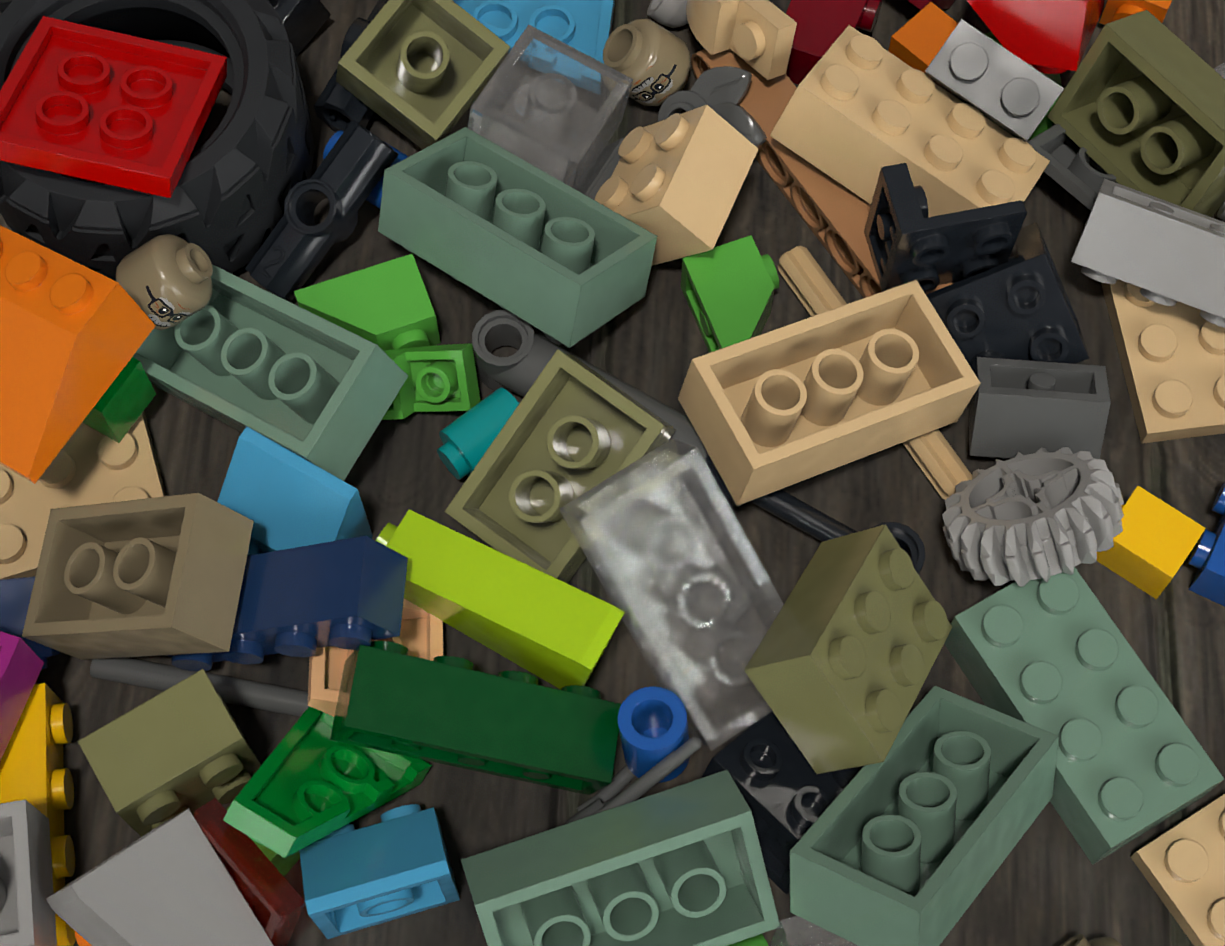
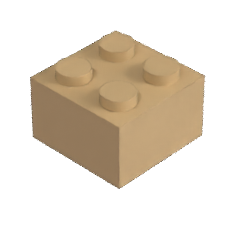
M708 105L682 114L675 113L665 120L646 127H636L624 138L618 150V155L621 158L611 178L598 190L595 201L658 236L651 266L713 250L758 152V148Z

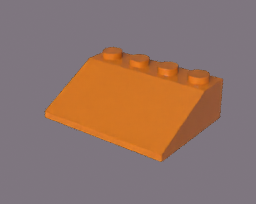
M1 225L0 464L35 484L156 325L118 282Z

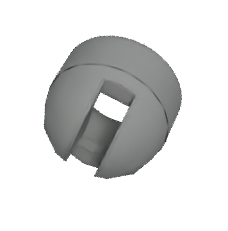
M651 0L647 15L661 25L670 28L682 27L688 24L686 15L687 0Z

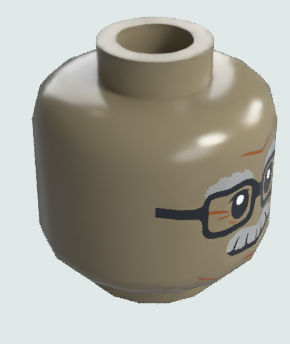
M636 19L628 24L617 27L610 34L603 49L604 73L608 83L643 106L661 105L669 95L683 90L688 81L690 52L686 43L651 19Z
M165 234L154 237L126 255L116 268V282L124 288L156 325L154 329L165 330L174 327L205 308L212 297L211 276L213 267L209 257L201 247L194 243H188L183 238Z

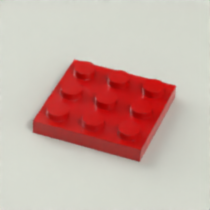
M43 16L0 90V161L171 198L227 77V57Z

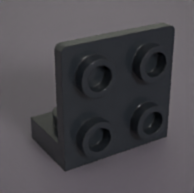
M907 163L881 167L864 234L882 292L917 280L924 293H928L938 285L959 282L1007 263L1027 216L1024 202L1019 200L928 217V203L922 186L913 185Z
M1037 222L1021 228L1016 240L1018 254L1009 257V262L926 295L974 373L977 357L1071 364L1089 359L1079 321Z
M770 709L711 759L701 778L724 770L729 771L752 811L767 875L787 895L790 893V850L864 766L816 774Z

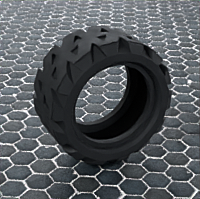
M1 0L0 90L43 16L225 56L227 57V77L222 87L232 95L227 112L218 128L200 148L190 155L171 198L0 161V213L8 227L13 232L116 281V268L126 255L154 237L171 234L183 238L188 243L198 245L205 251L211 264L231 274L249 264L261 247L264 236L267 238L285 214V199L289 190L298 182L311 178L315 151L311 129V115L293 46L289 42L281 17L268 0Z

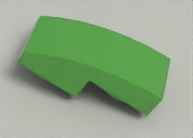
M472 343L384 350L408 375V378L382 420L405 419L414 412L468 411L481 402Z

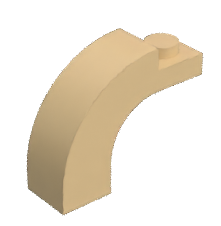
M687 0L686 15L690 29L699 43L711 55L731 49L767 80L786 74L797 22L769 0Z

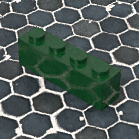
M371 641L370 647L359 645L345 661L330 740L585 795H591L612 782L619 731L618 712L621 704L602 700L601 692L596 689L579 685L564 686L562 690L538 685L537 677L520 671H501L498 673V676L474 671V664L471 661L454 656H437L433 661L408 656V648L389 641Z

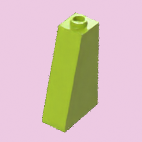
M410 509L398 527L388 522L376 539L377 542L408 558L404 598L560 690L568 685L585 686L625 613L608 602Z

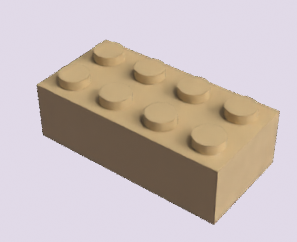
M848 25L798 85L770 134L771 137L869 204L872 203L881 167L907 163L913 185L922 186L928 203V217L1019 200L1024 202L1050 160L1036 152L1028 142L1014 137L986 118L976 107L962 102L934 83L926 73L912 68L884 49L877 40L860 33L850 25Z
M914 280L692 359L678 400L738 506L957 422L981 383L918 281Z

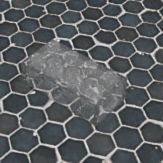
M670 439L559 509L614 606L625 612L622 620L660 686L675 693L683 702L687 712L688 730L692 736L698 737L701 743L712 751L772 711L744 669L784 604L697 447Z

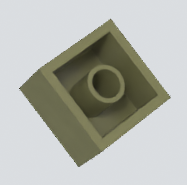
M388 0L338 62L336 82L421 149H424L449 134L503 66L510 46L453 0Z
M204 669L77 741L115 812L141 837L188 808L192 815L216 801L221 805L233 802L261 766L230 709Z

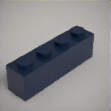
M368 536L247 556L229 652L167 656L172 657V665L188 671H200L201 669L208 671L212 669L213 662L230 661L238 664H259L263 662L264 655L280 653L291 657H311L316 654V648L335 646L342 649L355 650L359 645L370 647L371 640L399 637L408 558Z

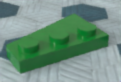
M309 706L235 797L223 821L246 834L254 842L264 845L286 858L419 786L432 765L417 758L330 740L334 717Z

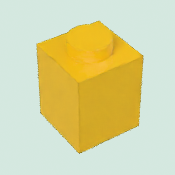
M1137 486L1125 505H1121L1124 517L1121 519L1123 531L1116 537H1113L1114 547L1107 551L1097 552V562L1157 600L1206 528L1142 487Z

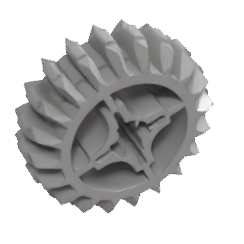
M1041 447L1036 453L1023 455L1018 451L1015 458L1006 461L996 459L994 466L986 470L976 469L973 471L972 480L961 481L955 486L956 493L945 500L946 511L942 514L945 523L943 531L948 546L951 549L953 558L958 561L962 571L971 572L974 580L984 581L990 578L994 586H1002L1010 580H1015L1019 587H1023L1030 580L1042 578L1048 583L1051 576L1062 572L1072 575L1075 566L1081 563L1092 564L1097 561V552L1107 551L1114 547L1113 537H1116L1123 531L1121 519L1124 517L1121 505L1124 504L1119 484L1115 483L1113 474L1108 470L1105 460L1093 458L1088 451H1079L1073 454L1069 447H1062L1055 452H1048L1046 448Z

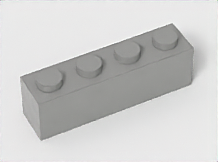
M1104 179L1071 262L1081 265V272L1096 281L1115 284L1117 279L1133 284L1141 287L1140 293L1153 302L1165 306H1175L1177 301L1200 309V316L1205 320L1225 328V222Z

